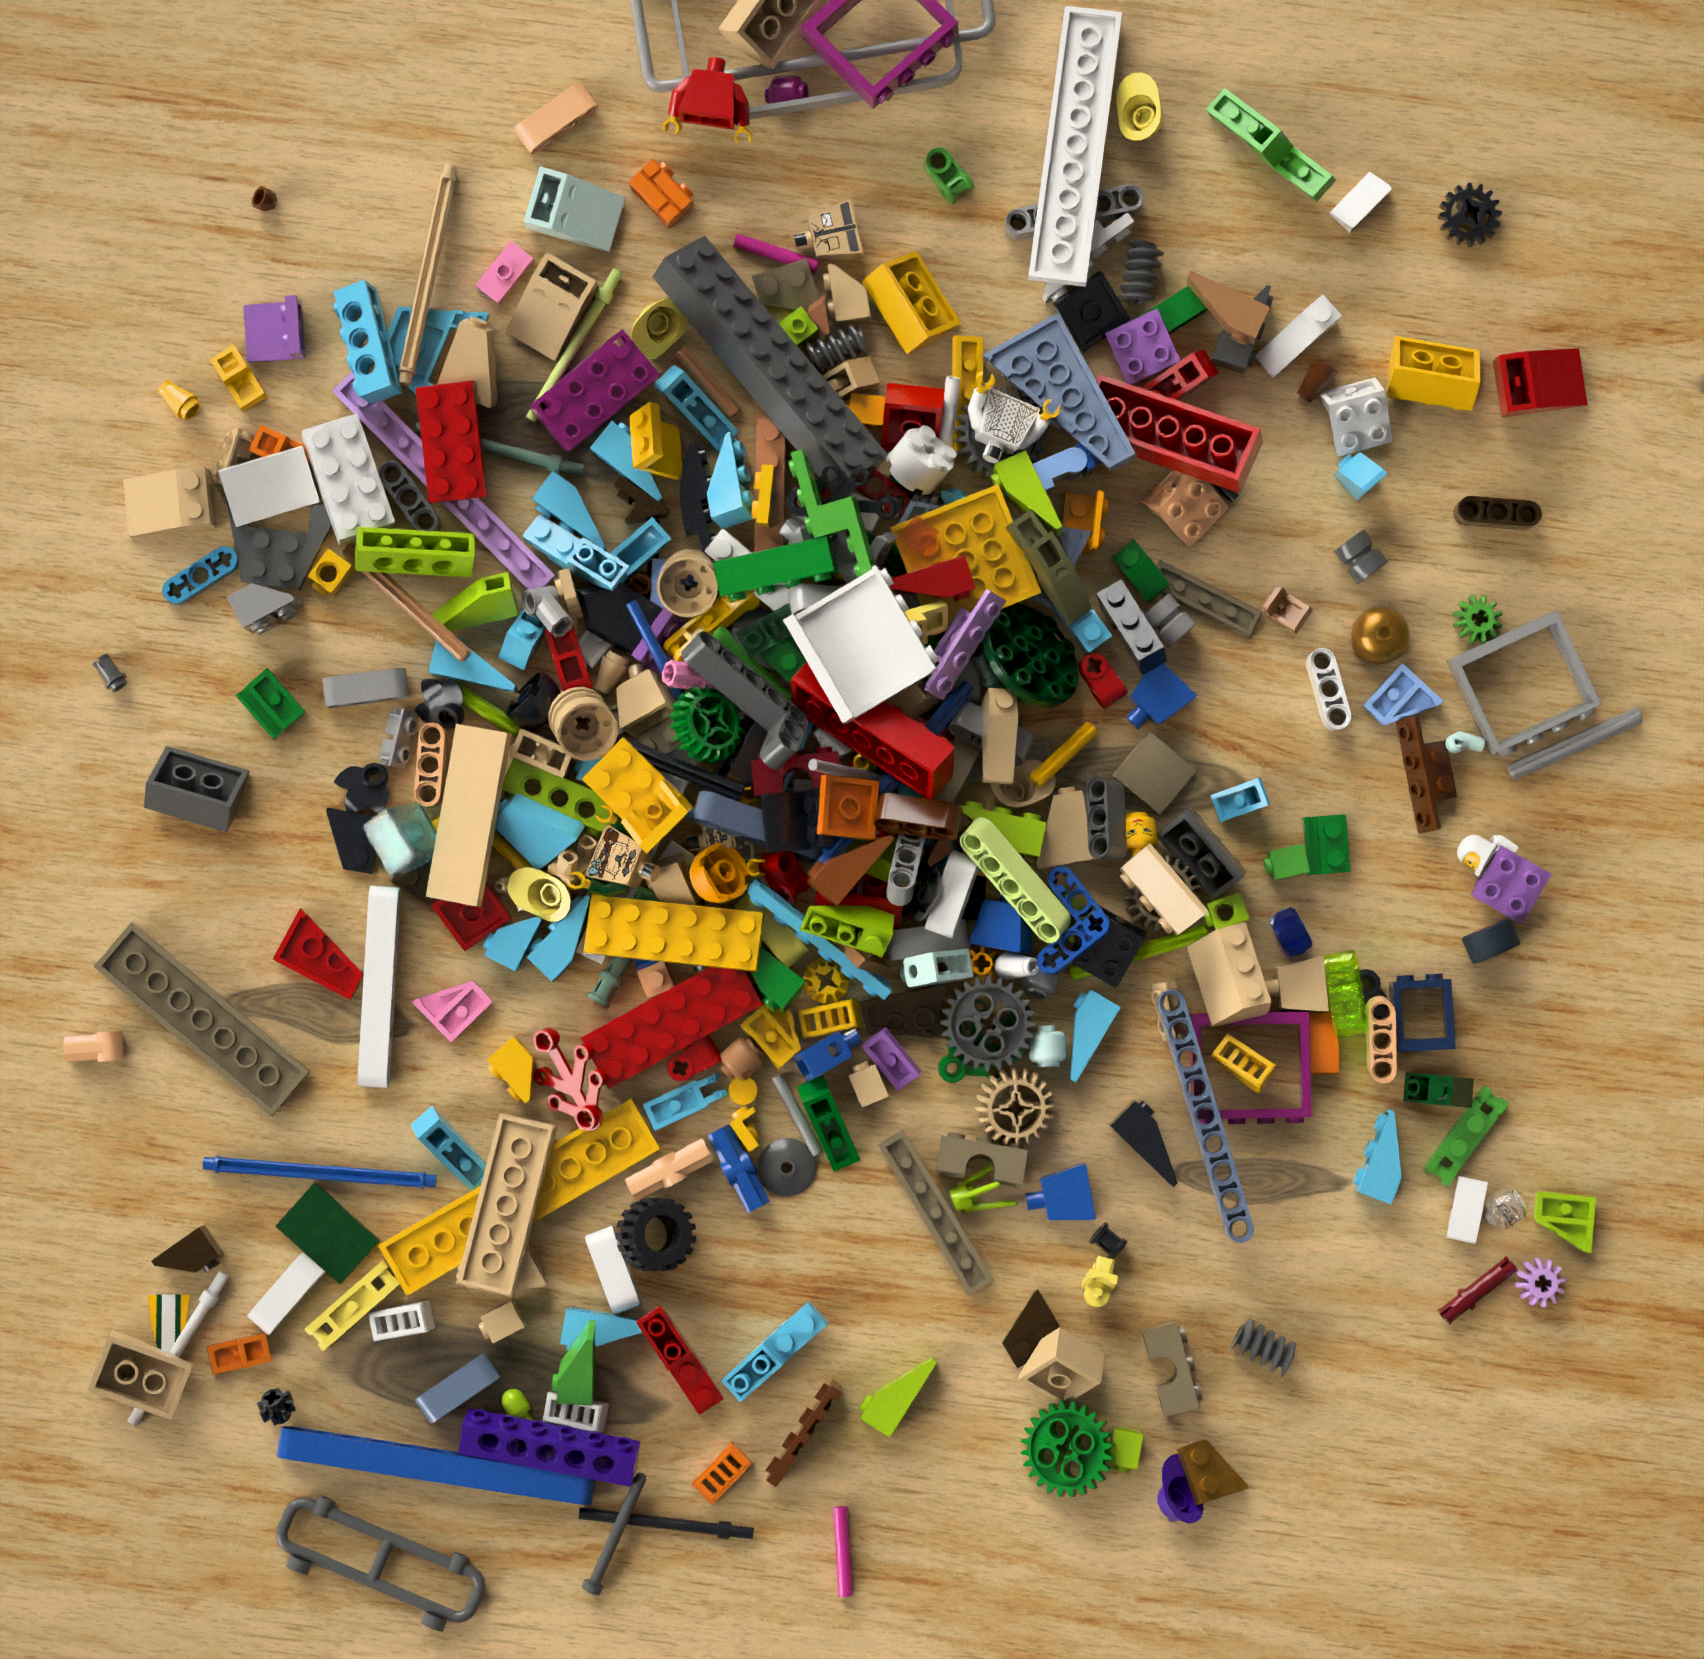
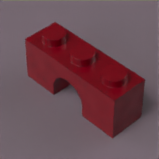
M832 747L815 748V754L803 755V750H798L779 770L771 769L762 761L760 754L756 755L757 760L751 761L754 796L757 798L763 794L784 793V779L793 770L807 772L812 778L813 789L820 788L821 775L831 774L810 770L808 767L809 761L817 759L840 764L839 752L832 751Z

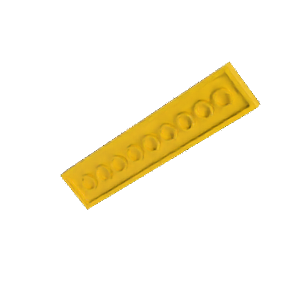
M632 1098L603 1114V1123L598 1129L587 1131L579 1128L553 1143L533 1222L661 1149ZM481 1186L378 1245L406 1296L461 1265Z

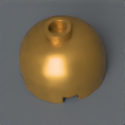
M1386 607L1370 608L1360 614L1353 623L1351 644L1357 656L1365 662L1377 665L1389 664L1398 659L1407 648L1410 638L1408 624L1403 616L1393 609Z

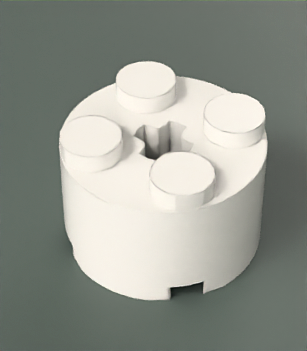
M922 425L920 428L909 429L888 454L887 462H891L892 466L889 470L902 486L910 491H914L916 488L923 490L922 494L928 495L936 489L951 471L957 455L952 447L945 445L936 437L935 432L930 427Z

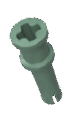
M613 957L606 970L600 971L598 974L600 978L592 992H588L586 996L609 1009L611 1006L609 1002L617 988L622 987V977L633 959Z

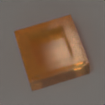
M916 514L898 538L922 556L940 532Z

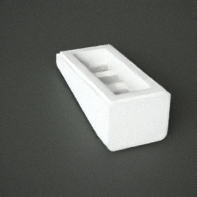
M429 1300L368 1313L374 1341L424 1333L435 1328ZM405 1312H408L411 1327H407ZM393 1314H396L399 1330L395 1328ZM382 1316H385L388 1332L383 1330Z
M547 1393L543 1415L544 1422L570 1426L590 1432L597 1431L601 1433L604 1431L609 1403L593 1400L592 1406L573 1405L571 1418L567 1419L569 1404H561L560 1415L556 1417L557 1393ZM581 1407H585L583 1420L578 1421ZM593 1409H594V1410H595V1413H594L593 1423H590V1421H591V1416H592V1411H593Z

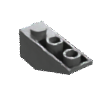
M1267 285L1254 300L1271 307L1274 297L1269 295L1271 286ZM1263 323L1259 331V334L1256 338L1258 340L1261 339L1265 323ZM1223 329L1218 336L1211 361L1216 366L1243 374L1247 366L1252 367L1257 351L1252 349L1253 344L1247 342L1246 345L1234 341L1231 339V334Z

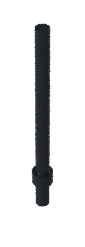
M582 1507L579 1509V1519L615 1523L619 1514L616 1511ZM632 1513L627 1525L718 1535V1539L727 1540L730 1537L753 1539L754 1535L753 1527L731 1525V1522L727 1521L710 1523Z

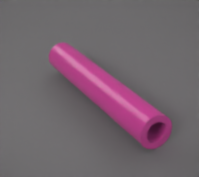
M738 233L733 244L734 248L783 264L807 258L813 274L816 273L819 265V260Z
M848 1506L833 1507L838 1596L848 1597L853 1595Z

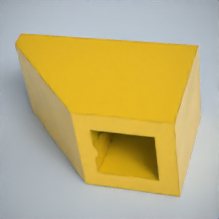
M513 1036L487 1059L491 1064L488 1069L498 1080L503 1078L510 1085L507 1091L517 1102L523 1100L525 1103H528L533 1098L535 1057L517 1036Z

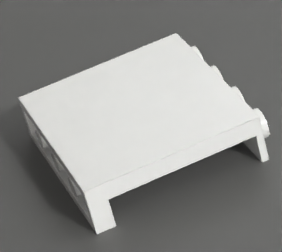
M876 565L869 572L796 615L792 614L783 620L844 724L856 719L938 670L935 663L939 659L930 645L925 648L920 637L924 633L917 621L913 620L910 622L905 613V611L909 610L901 594L895 596L890 586L894 584L892 578L885 568L880 571Z

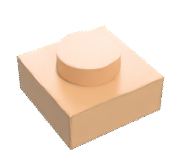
M658 962L637 971L647 998L674 987L665 962Z

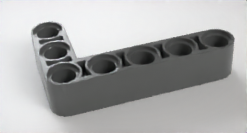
M706 631L699 632L681 651L683 660L768 731L760 750V757L768 767L773 770H779L799 750L809 725L808 717L714 636Z

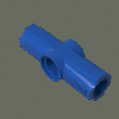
M728 1124L707 1135L721 1161L720 1166L731 1186H734L747 1213L770 1202L763 1185L756 1175L758 1172L746 1150H743L731 1125Z

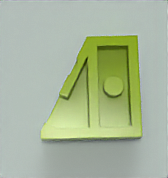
M1536 1191L1533 1220L1583 1252H1592L1596 1197Z

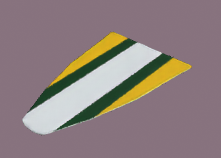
M148 1294L150 1321L157 1348L169 1353L186 1325L190 1295Z

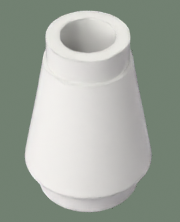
M1005 952L995 962L997 975L1006 981L1036 975L1039 970L1036 958L1013 952Z

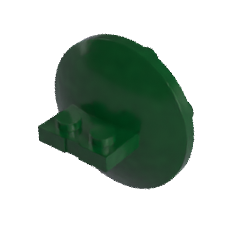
M1015 603L1001 609L982 640L984 653L992 670L1003 683L1004 688L1009 689L1018 697V702L1023 700L1031 705L1042 708H1054L1062 705L1073 696L1078 685V666L1074 656L1075 647L1073 643L1064 637L1052 617L1044 616L1031 607ZM1053 632L1059 636L1061 641L1056 638Z

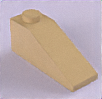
M988 688L981 701L983 783L1012 784L1018 726V697L1009 689Z

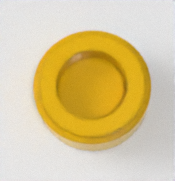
M750 1077L745 1081L735 1078L729 1085V1096L733 1102L739 1105L750 1104L758 1094L757 1084Z

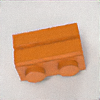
M652 159L629 180V187L668 228H671L693 208L694 202L691 197L694 194L683 182L678 185L671 178L674 173L663 161L658 164Z

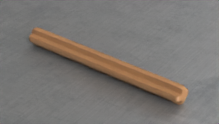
M350 543L343 550V555L354 565L355 544ZM363 572L460 662H464L470 657L471 650L387 573Z

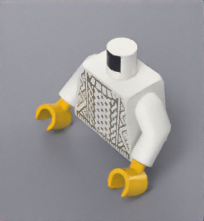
M980 371L976 375V381L979 386L974 389L968 406V414L971 428L975 431V439L986 444L982 456L983 459L991 463H998L1002 452L1013 454L1017 449L1024 450L1036 442L1050 424V418L1059 415L1060 405L1056 411L1049 412L1046 407L1051 402V399H1047L1043 404V413L1039 414L1040 408L993 389L992 387L995 385L993 374H991L989 382L981 383L983 372Z

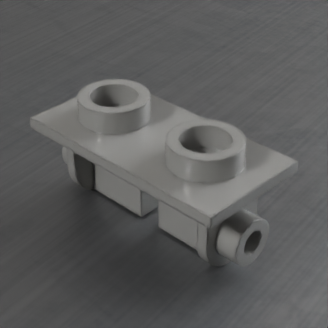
M393 708V712L389 713L385 733L394 736L393 740L383 738L378 757L381 759V765L405 770L411 756L410 747L413 735L418 726V714Z

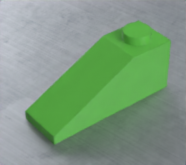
M589 1320L560 1361L559 1373H553L552 1391H557V1404L593 1405L596 1320Z

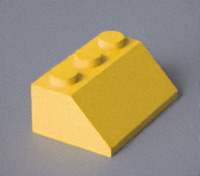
M917 251L882 263L862 280L869 296L875 302L883 319L888 323L906 354L926 347L962 324Z
M1394 336L1387 375V397H1393L1397 400L1422 402L1426 405H1440L1454 410H1473L1480 386V350Z

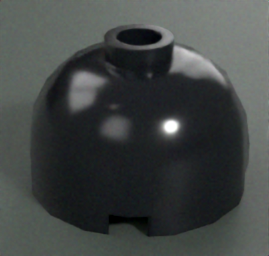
M542 671L541 674L538 672L520 688L517 692L520 694L517 698V703L511 700L505 711V715L521 727L536 729L542 727L545 723L549 725L548 712L551 703L561 692L555 681Z

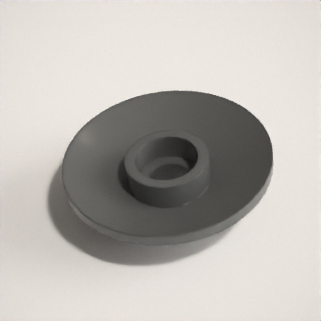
M782 1138L773 1141L763 1150L758 1162V1173L764 1186L774 1194L794 1196L806 1190L812 1183L816 1173V1161L807 1145L793 1138ZM783 1163H791L793 1169L790 1173H784L781 1170Z

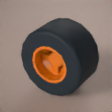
M1509 918L1491 924L1462 938V942L1473 964L1506 952L1521 943Z

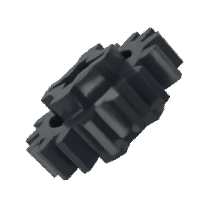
M1468 183L1465 190L1458 185L1454 189L1455 195L1452 192H1448L1445 196L1448 202L1442 201L1439 205V208L1445 211L1437 216L1439 220L1445 221L1440 230L1448 229L1450 233L1447 239L1450 240L1454 236L1457 237L1458 246L1464 240L1467 241L1468 247H1472L1475 240L1482 245L1485 242V236L1491 239L1495 234L1493 229H1498L1501 224L1498 220H1495V218L1502 215V211L1495 210L1500 201L1499 199L1493 201L1490 199L1493 193L1492 190L1486 194L1483 193L1482 184L1476 190L1473 189L1472 183ZM1472 198L1478 199L1479 201H1481V203H1480V202H1477V201H1475V200H1472ZM1456 202L1458 212L1454 216H1452V207ZM1467 211L1468 213H1474L1475 217L1473 219L1472 217L1466 218L1464 214ZM1485 214H1488L1487 225L1483 228L1482 218ZM1459 227L1468 230V233L1460 230Z

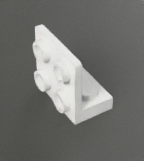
M1375 377L1320 393L1321 403L1329 413L1335 451L1338 456L1393 441L1385 390Z

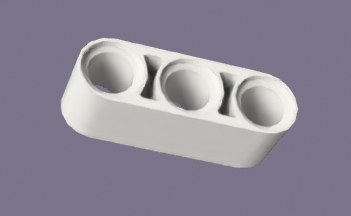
M1318 648L1307 657L1306 668L1324 727L1332 732L1339 731L1350 723L1351 711L1333 652L1327 648ZM1321 654L1326 657L1328 661L1326 669H1319L1315 666V655ZM1324 682L1334 685L1336 692L1333 697H1326L1322 693L1321 687ZM1332 710L1342 713L1343 722L1341 725H1334L1330 721L1329 715Z
M955 850L951 852L941 878L940 897L930 911L925 925V929L951 939L957 933L979 867L968 855Z
M613 1225L585 1235L588 1249L613 1314L617 1315L641 1306L640 1295L629 1265L623 1258L624 1252H619L617 1245H620V1241L616 1239V1231Z
M301 1253L255 1305L247 1317L265 1333L271 1335L325 1271L305 1253Z

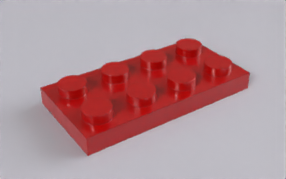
M475 381L415 387L429 503L488 497Z

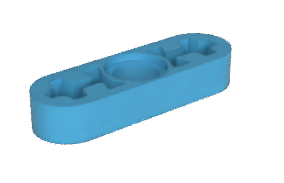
M227 546L219 547L171 577L163 585L162 593L164 598L172 604L181 605L227 577L238 568L236 551ZM223 553L227 556L232 555V558L229 560L231 565L226 567L222 564L215 568L219 571V574L215 576L213 568L207 563L211 561L212 564L216 565L222 561L221 555ZM198 568H206L209 572V578L205 583L198 584L194 581L193 575ZM186 576L189 583L195 587L192 591L188 586L180 591L182 595L180 598L174 595L170 596L173 592L172 586L174 584L182 587L187 583L183 580Z

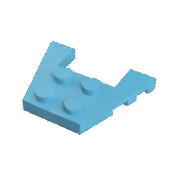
M398 307L387 332L398 377L400 376L398 370L402 360L412 307ZM428 309L415 370L416 374L412 377L411 386L407 387L416 394L415 387L434 385L430 383V380L451 329L457 330L459 322L466 318L470 319V317L479 318L487 323L489 319L488 313Z

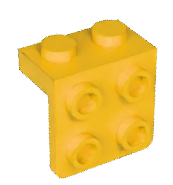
M648 402L630 415L633 468L678 480L681 478L683 468L680 430L677 426L661 422L659 404Z

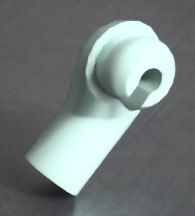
M1458 731L1446 739L1445 746L1451 753H1459L1467 748L1481 752L1485 744V738Z

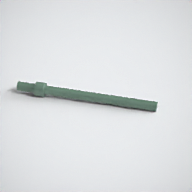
M417 422L415 427V433L421 434L420 422ZM481 438L483 451L548 467L549 471L557 473L564 471L580 476L583 475L584 464L564 460L563 456L556 454L549 456Z

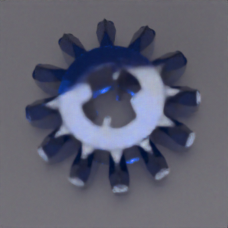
M1294 908L1282 909L1270 917L1269 923L1287 956L1291 958L1296 955L1299 956L1312 947L1313 942Z

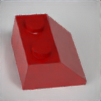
M887 383L881 447L884 450L892 451L909 429L920 428L922 425L930 427L935 432L936 437L940 438L945 389Z

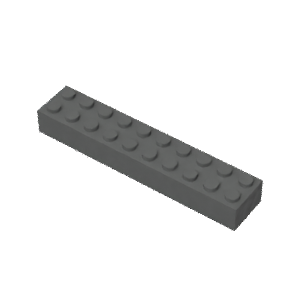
M706 236L697 239L663 259L652 276L795 449H803L808 452L811 466L815 473L821 477L822 470L825 467L836 466L839 468L841 477L836 483L827 486L830 491L834 493L850 478L851 472L856 468H865L869 475L873 474L888 456L886 451ZM829 469L827 477L830 480H834L836 473L834 470ZM861 471L856 473V480L860 482L864 479V474Z

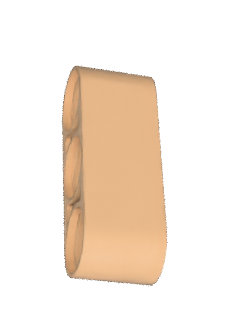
M579 82L520 122L514 131L530 154H535L591 116L599 106L583 83Z
M433 722L423 725L419 731L414 788L416 801L428 808H435L443 801L448 746L446 730ZM431 729H438L441 735L440 740L435 744H429L426 740V735ZM429 758H436L438 761V769L433 773H427L424 769L425 761ZM426 787H434L436 790L435 799L431 802H425L422 798L423 790Z
M1377 995L1370 998L1366 1004V1054L1368 1072L1375 1081L1382 1084L1391 1082L1397 1073L1395 1007L1386 997ZM1379 1004H1385L1388 1007L1387 1013L1383 1017H1375L1373 1014L1375 1007ZM1386 1033L1388 1034L1386 1044L1382 1046L1375 1045L1374 1039L1376 1035ZM1380 1062H1387L1389 1064L1387 1072L1381 1075L1376 1074V1065Z

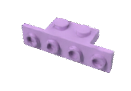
M985 590L971 613L961 607L934 650L939 659V664L937 666L938 670L933 672L924 687L927 692L942 700L945 699L979 643L984 639L986 631L999 615L1006 600L989 590Z

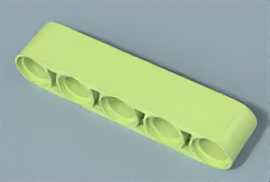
M976 818L960 837L961 847L1036 935L1047 943L1056 942L1071 922V915L996 826L986 818Z

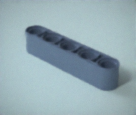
M699 792L692 816L693 822L766 848L761 809L713 792ZM824 848L791 852L794 853L798 860L816 864L818 858L823 854L822 850Z

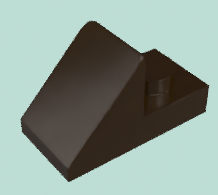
M622 476L614 484L615 489L619 491L616 495L629 505L633 502L636 503L625 519L627 525L645 522L651 517L654 519L665 518L670 513L667 507Z

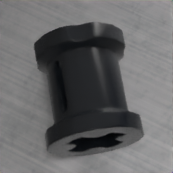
M1104 1222L1091 1236L1089 1243L1092 1245L1096 1244L1108 1254L1109 1259H1114L1128 1241L1118 1237L1108 1228L1109 1224Z

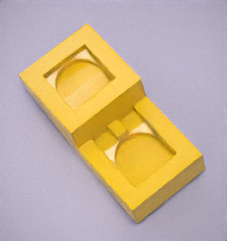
M234 344L210 359L220 378L243 412L267 398L266 393Z

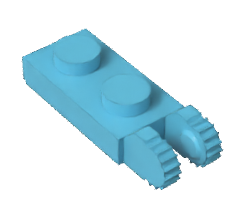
M717 1072L699 1081L694 1080L644 1103V1109L654 1131L708 1107L707 1104L728 1095L726 1089L713 1092L712 1095L704 1098L700 1087L707 1084L710 1085L720 1079L719 1073Z

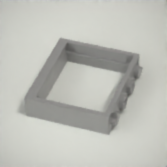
M1557 610L1447 661L1482 737L1485 738V744L1491 755L1499 752L1501 757L1512 753L1517 750L1515 744L1525 740L1527 745L1544 738L1541 732L1552 728L1553 732H1557L1569 726L1567 720L1578 716L1579 720L1585 719L1595 714L1593 708L1601 705ZM1548 627L1584 703L1497 742L1462 667Z

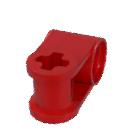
M1090 653L1080 660L1078 671L1090 688L1092 695L1104 710L1128 694L1123 681L1101 654ZM1088 660L1090 662H1098L1097 674L1095 671H1087L1089 666Z
M791 851L765 852L760 856L759 859L765 860V863H759V870L761 873H765L764 877L770 888L793 905L796 897L801 892L807 891L810 887L807 883L809 878L803 872L794 853Z
M709 1034L674 1056L668 1063V1074L676 1081L687 1080L697 1073H702L721 1062V1053ZM679 1060L681 1063L686 1062L689 1067L685 1069L687 1073L685 1076H681L679 1073L674 1075L672 1069L675 1068V1061Z

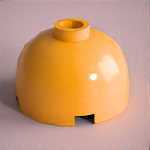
M716 843L704 848L693 859L690 867V881L694 890L701 898L709 902L724 903L741 896L747 889L748 884H744L745 877L748 876V868L744 858L735 848L722 846L724 843Z

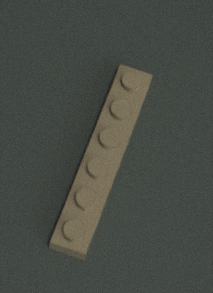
M904 1130L878 1144L968 1295L994 1281Z

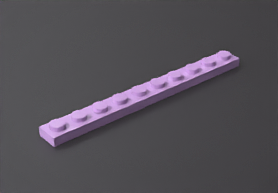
M352 371L332 392L354 414L358 413L359 419L427 487L422 440L383 401L371 405L361 397L359 398L353 388L355 377ZM479 498L442 502L527 589L545 587L556 577Z

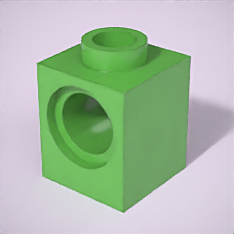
M1304 844L1266 852L1267 858L1263 859L1266 875H1271L1272 880L1310 872Z

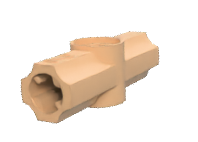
M702 1138L677 1152L672 1151L653 1161L651 1166L626 1178L625 1181L633 1197L638 1201L663 1187L667 1188L688 1177L687 1174L714 1161Z

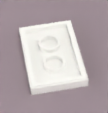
M303 446L218 470L236 527L320 502Z

